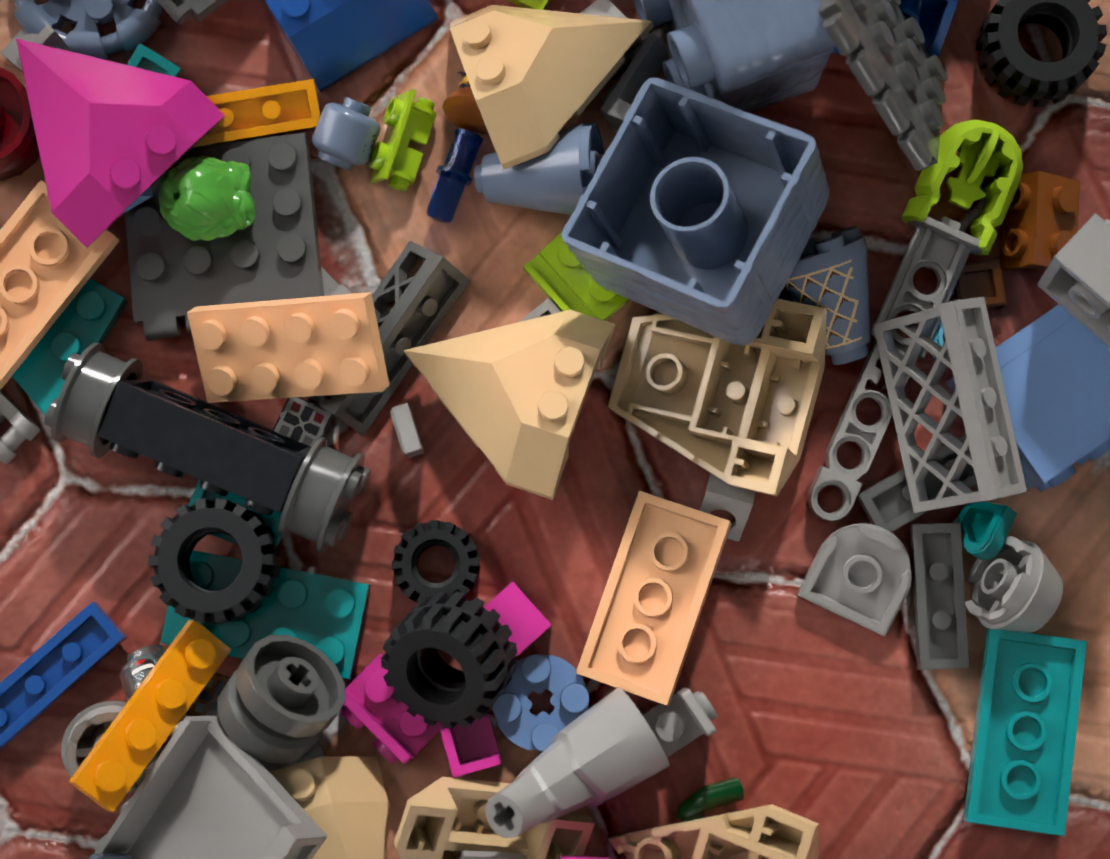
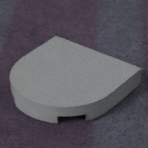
M867 523L851 524L833 532L822 543L798 590V596L885 637L911 585L912 576L909 555L902 542L885 528Z

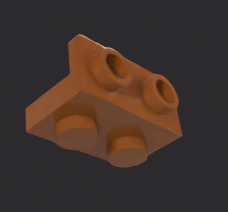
M1043 171L1021 175L1020 183L1003 220L1001 268L1003 270L1014 271L1030 268L1043 272L1046 271L1054 256L1078 232L1080 181Z

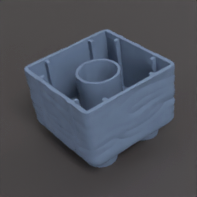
M633 0L640 20L652 21L654 27L665 23L669 26L671 32L667 34L672 59L663 62L666 81L748 113H753L768 106L781 103L786 99L815 90L818 82L821 80V74L827 65L830 54L835 47V44L823 27L824 20L818 13L821 0Z
M649 78L638 91L624 117V122L602 157L594 177L590 181L585 193L579 198L578 205L563 228L561 237L569 250L576 256L588 274L591 275L592 279L602 288L668 315L726 342L736 345H747L753 342L762 330L775 302L802 255L811 233L826 207L830 195L829 184L822 165L819 149L813 137L799 130L739 110L677 84L659 78Z

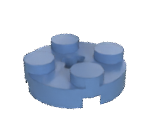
M534 654L517 660L516 671L511 676L512 680L493 704V712L499 728L510 741L527 750L544 751L549 747L552 738L560 730L588 710L589 694L583 677L576 674V668L569 662L554 655ZM547 689L553 694L550 698V703L554 706V709L550 714L541 711L536 717V715L534 716V714L530 713L533 703L527 697L532 691L541 694Z

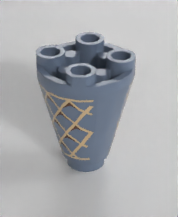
M859 226L837 231L831 234V238L817 242L816 238H810L784 287L792 302L823 307L827 310L825 355L831 356L833 365L849 363L870 354L867 343L871 341L867 243L865 236L861 235Z

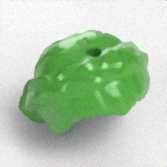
M187 157L183 162L174 166L161 179L158 196L161 215L172 229L192 241L200 239L211 241L217 237H228L236 230H244L254 223L256 217L255 202L250 195L252 183L249 166L233 160L225 162L214 157Z

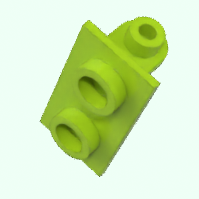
M411 89L398 95L397 98L393 97L389 102L383 119L384 124L388 125L383 142H377L369 160V167L373 169L370 183L374 184L390 178L388 186L402 192L407 191L408 185L414 184L423 153L408 147V144L411 140L421 145H426L437 115L433 111L435 106L433 101L418 97L416 103L413 102L417 90Z

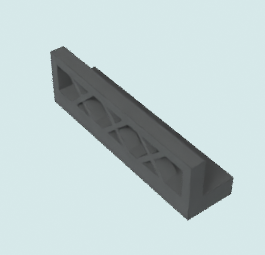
M409 241L372 295L389 386L383 392L332 395L329 400L323 396H309L306 398L364 436L412 367V363L404 355L403 350L427 345L470 280L443 256ZM418 258L425 261L417 274L407 279V274ZM395 300V305L390 313L381 318V312L386 304Z

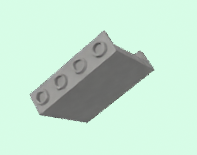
M186 716L173 729L171 739L160 756L147 768L146 777L133 796L122 805L119 817L109 832L98 841L94 854L128 853L132 855V859H312L328 836L258 759L240 749L225 733L218 716Z

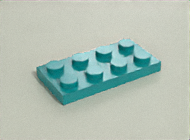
M195 550L192 551L190 557V570L193 579L201 588L209 591L223 590L231 585L237 578L242 566V559ZM280 567L279 578L275 577L272 587L275 588L270 597L263 599L261 602L263 606L256 612L246 614L245 618L239 621L225 622V624L198 622L232 649L227 656L244 659L255 642L271 635H289L305 640L323 651L336 665L341 677L350 680L352 679L371 585ZM168 605L160 643L171 644L187 621L193 619L182 617L174 612L175 608Z
M986 628L964 821L1065 836L1087 641Z

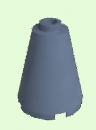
M582 123L560 130L558 132L560 139L549 152L505 170L496 152L484 155L482 164L477 165L474 171L477 193L484 194L488 203L572 215L578 205L579 198L585 193L600 163L599 154H605L597 123Z

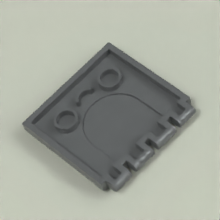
M821 0L818 13L824 20V29L840 54L847 56V65L867 96L873 97L872 104L892 135L898 136L897 143L913 168L921 171L938 163L940 128L944 125L942 105L946 102L944 82L948 80V76L940 58L937 55L930 56L924 47V35L918 22L913 17L906 18L899 6L901 0Z
M306 133L193 147L183 154L151 185L153 197L125 212L133 319L137 325L144 326V334L147 341L181 337V320H186L188 335L192 336L187 312L197 306L324 296L309 138ZM205 156L214 157L225 162L233 160L245 163L249 166L252 188L250 195L255 202V221L244 230H236L228 237H217L211 241L201 239L192 241L172 229L160 213L158 196L162 177L187 157L197 158Z

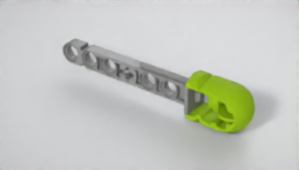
M973 119L956 123L940 135L938 163L921 171L915 185L917 196L909 199L901 220L915 232L874 324L894 319L901 311H908L913 314L949 302L969 254L989 255L997 236L994 227L1002 225L1020 183L1023 170L1021 149L1014 136L1001 126ZM959 165L961 169L957 178L949 177L946 180V185L950 191L948 202L968 210L974 201L986 199L979 217L974 219L971 224V235L960 231L961 223L943 216L940 222L928 217L931 207L938 203L941 196L939 188L945 175L956 169ZM994 176L991 183L985 185L982 189L980 188L984 177ZM919 268H928L937 276V288L933 293L925 295L915 289L913 276ZM941 317L935 319L928 334L929 338L933 339ZM874 327L871 330V336L875 337L869 351L870 354L867 355L826 449L825 467L819 466L808 491V507L820 519L839 520L845 517L852 509L862 486V483L856 480L869 470L892 417L889 398L879 391L865 389L867 381L871 385H877L882 374V370L876 367L877 360L881 361ZM892 330L895 349L904 357L912 338L901 337L895 330ZM924 347L921 348L918 354L920 358H924L927 350ZM885 381L881 388L882 390H887ZM864 398L874 399L881 409L879 420L870 426L862 424L856 417V406ZM847 441L857 444L862 452L861 462L853 469H845L837 461V449ZM827 485L839 488L843 496L841 507L832 513L823 511L817 501L818 493Z

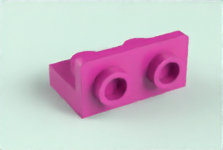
M380 653L345 688V702L340 713L358 730L365 725L377 737L373 743L374 747L390 763L394 764L399 759L406 765L443 726L438 721L434 726L424 723L423 716L419 714L415 717L406 711L409 707L403 701L398 703L392 696L395 692L394 688L387 686L383 677L388 670L381 667V657L383 654Z

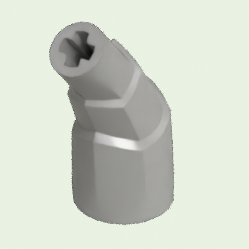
M618 687L560 730L552 738L549 747L536 757L512 783L493 795L486 804V818L490 827L498 835L504 838H514L540 823L552 821L585 806L601 805L666 769L670 764L661 744L641 712L629 696Z

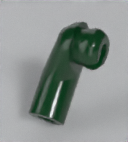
M734 777L701 787L678 805L676 818H680L681 822L706 818L704 816L705 811L742 801L744 799V790L740 780Z

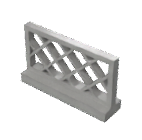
M977 297L954 300L940 304L938 307L873 324L914 513L979 501H989L1027 492L985 298ZM940 317L946 339L942 347L928 337L935 319ZM920 323L918 328H916L914 324ZM901 329L912 338L904 357L895 349L892 330ZM922 347L937 358L928 376L914 365ZM946 366L953 371L956 385L953 395L938 384ZM908 375L923 386L915 404L907 399L905 395L904 384ZM932 395L947 406L939 424L924 412ZM957 414L964 421L967 435L964 444L948 432ZM918 423L933 434L926 451H923L916 445L914 431ZM942 443L958 454L950 472L934 460ZM967 462L974 467L979 491L973 492L959 480ZM928 471L944 482L936 499L928 500L924 482ZM953 491L958 494V495L951 496V494H952Z

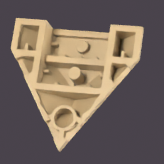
M491 5L449 22V29L474 98L503 169L505 170L549 152L560 139L558 132L573 114L579 116L624 63V54L637 38L643 40L654 27L652 21Z
M567 310L403 350L412 365L417 367L428 381L433 392L477 448L479 447L493 464L495 471L506 485L553 500L569 456V442L595 370H600L615 329V324L573 310Z
M442 776L408 799L394 844L400 859H460L462 851L523 853L526 859H560V856L584 855L595 823L592 817L576 810L552 821L540 823L514 838H504L490 827L486 818L485 808L488 800L510 783Z
M773 804L615 835L608 838L619 855L624 853L627 859H818L819 824Z

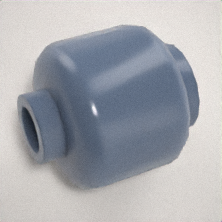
M345 97L343 105L335 102L326 104L312 136L313 145L319 149L317 157L352 171L354 164H366L381 129L377 120L369 116L372 107L349 97Z

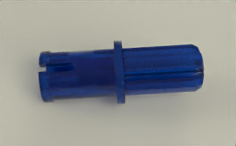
M456 128L455 136L443 166H437L436 173L439 174L426 209V214L430 218L442 223H450L453 220L465 186L471 185L472 178L469 175L479 147L484 140L480 135L462 128Z

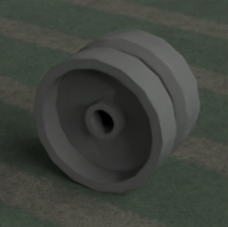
M271 635L253 644L238 669L235 670L217 698V715L225 733L246 753L256 759L274 764L294 763L310 752L319 740L322 732L330 726L339 714L345 702V683L336 665L320 649L305 640L289 635Z

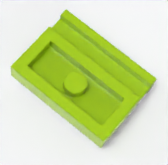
M562 232L530 262L523 265V270L561 312L573 310L606 321L630 300L598 285L577 260L576 256L569 250L561 237Z

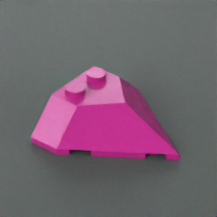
M16 38L51 213L86 248L106 231L183 154L195 146L225 117L191 80Z

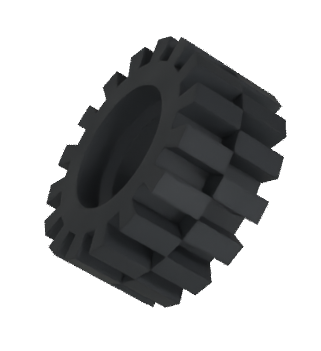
M430 520L427 523L421 522L414 525L413 529L409 532L406 531L401 536L402 539L398 545L396 544L393 552L395 555L392 561V570H394V579L397 586L401 588L402 593L409 599L419 603L427 596L432 599L439 592L446 591L448 596L451 597L455 592L467 595L473 590L480 573V557L475 543L463 529L450 522ZM431 546L446 547L455 558L453 574L449 579L441 583L426 581L418 570V559L421 553Z

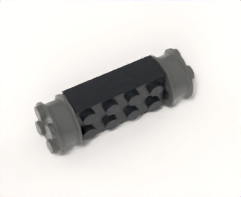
M98 342L89 345L81 355L76 353L70 355L62 372V380H65L59 397L55 398L50 404L44 420V424L51 427V435L54 440L64 442L70 438L89 446L91 456L96 458L103 457L110 449L130 458H138L139 454L156 460L155 468L166 474L183 477V474L186 473L201 479L200 487L211 493L227 496L231 492L246 498L245 506L265 515H272L274 511L282 512L278 534L286 537L292 532L316 542L318 552L324 553L329 545L334 546L338 539L343 540L353 518V513L347 511L355 495L361 496L371 474V469L364 467V454L359 452L353 458L327 447V439L324 437H319L312 447L275 432L273 429L207 403L204 400L147 376L142 377L143 364L140 360L132 358L124 362L106 354L104 345Z

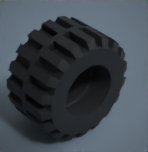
M998 0L984 20L979 30L982 33L976 42V50L982 51L977 59L979 69L988 68L989 70L984 77L985 81L989 86L996 82L1001 87L997 94L1004 99L1009 94L1016 96L1015 104L1025 106L1030 99L1033 100L1034 107H1045L1050 100L1054 104L1063 101L1087 80L1099 65L1097 61L1104 55L1106 44L1101 43V41L1106 37L1107 29L1106 25H1098L1097 23L1103 16L1100 7L1091 8L1088 4L1090 0ZM1027 23H1037L1050 28L1061 42L1063 49L1062 60L1048 63L1038 61L1029 56L1019 42L1018 26Z
M205 498L195 500V504L191 506L182 505L175 509L178 513L175 517H166L160 524L164 530L160 536L154 535L151 545L156 546L154 556L148 555V566L153 567L155 576L150 577L153 587L160 589L162 595L159 597L166 605L175 608V613L198 622L225 624V622L239 621L244 619L246 614L256 612L263 606L261 604L263 599L271 596L275 589L272 587L275 577L279 578L281 569L277 567V558L281 557L280 550L274 543L273 538L275 535L271 528L267 527L263 523V519L256 513L228 500L218 498L216 500H208ZM212 533H224L231 536L237 541L242 553V566L237 578L231 585L219 591H209L201 588L193 579L190 570V557L194 547L202 538Z
M445 591L436 593L432 599L429 596L422 599L390 633L391 635L383 646V650L386 653L381 657V667L388 670L383 677L386 685L392 686L395 690L392 696L398 703L403 701L409 707L406 710L414 717L417 714L423 716L424 723L432 726L438 721L441 722L443 728L453 729L457 723L462 727L471 725L475 719L480 720L512 680L511 676L516 671L517 661L513 658L517 654L516 643L508 641V638L512 635L509 626L499 623L500 615L494 609L489 612L483 608L484 601L476 597L469 601L466 599L465 593L455 592L449 597ZM437 649L450 654L460 664L463 671L446 663L439 655Z

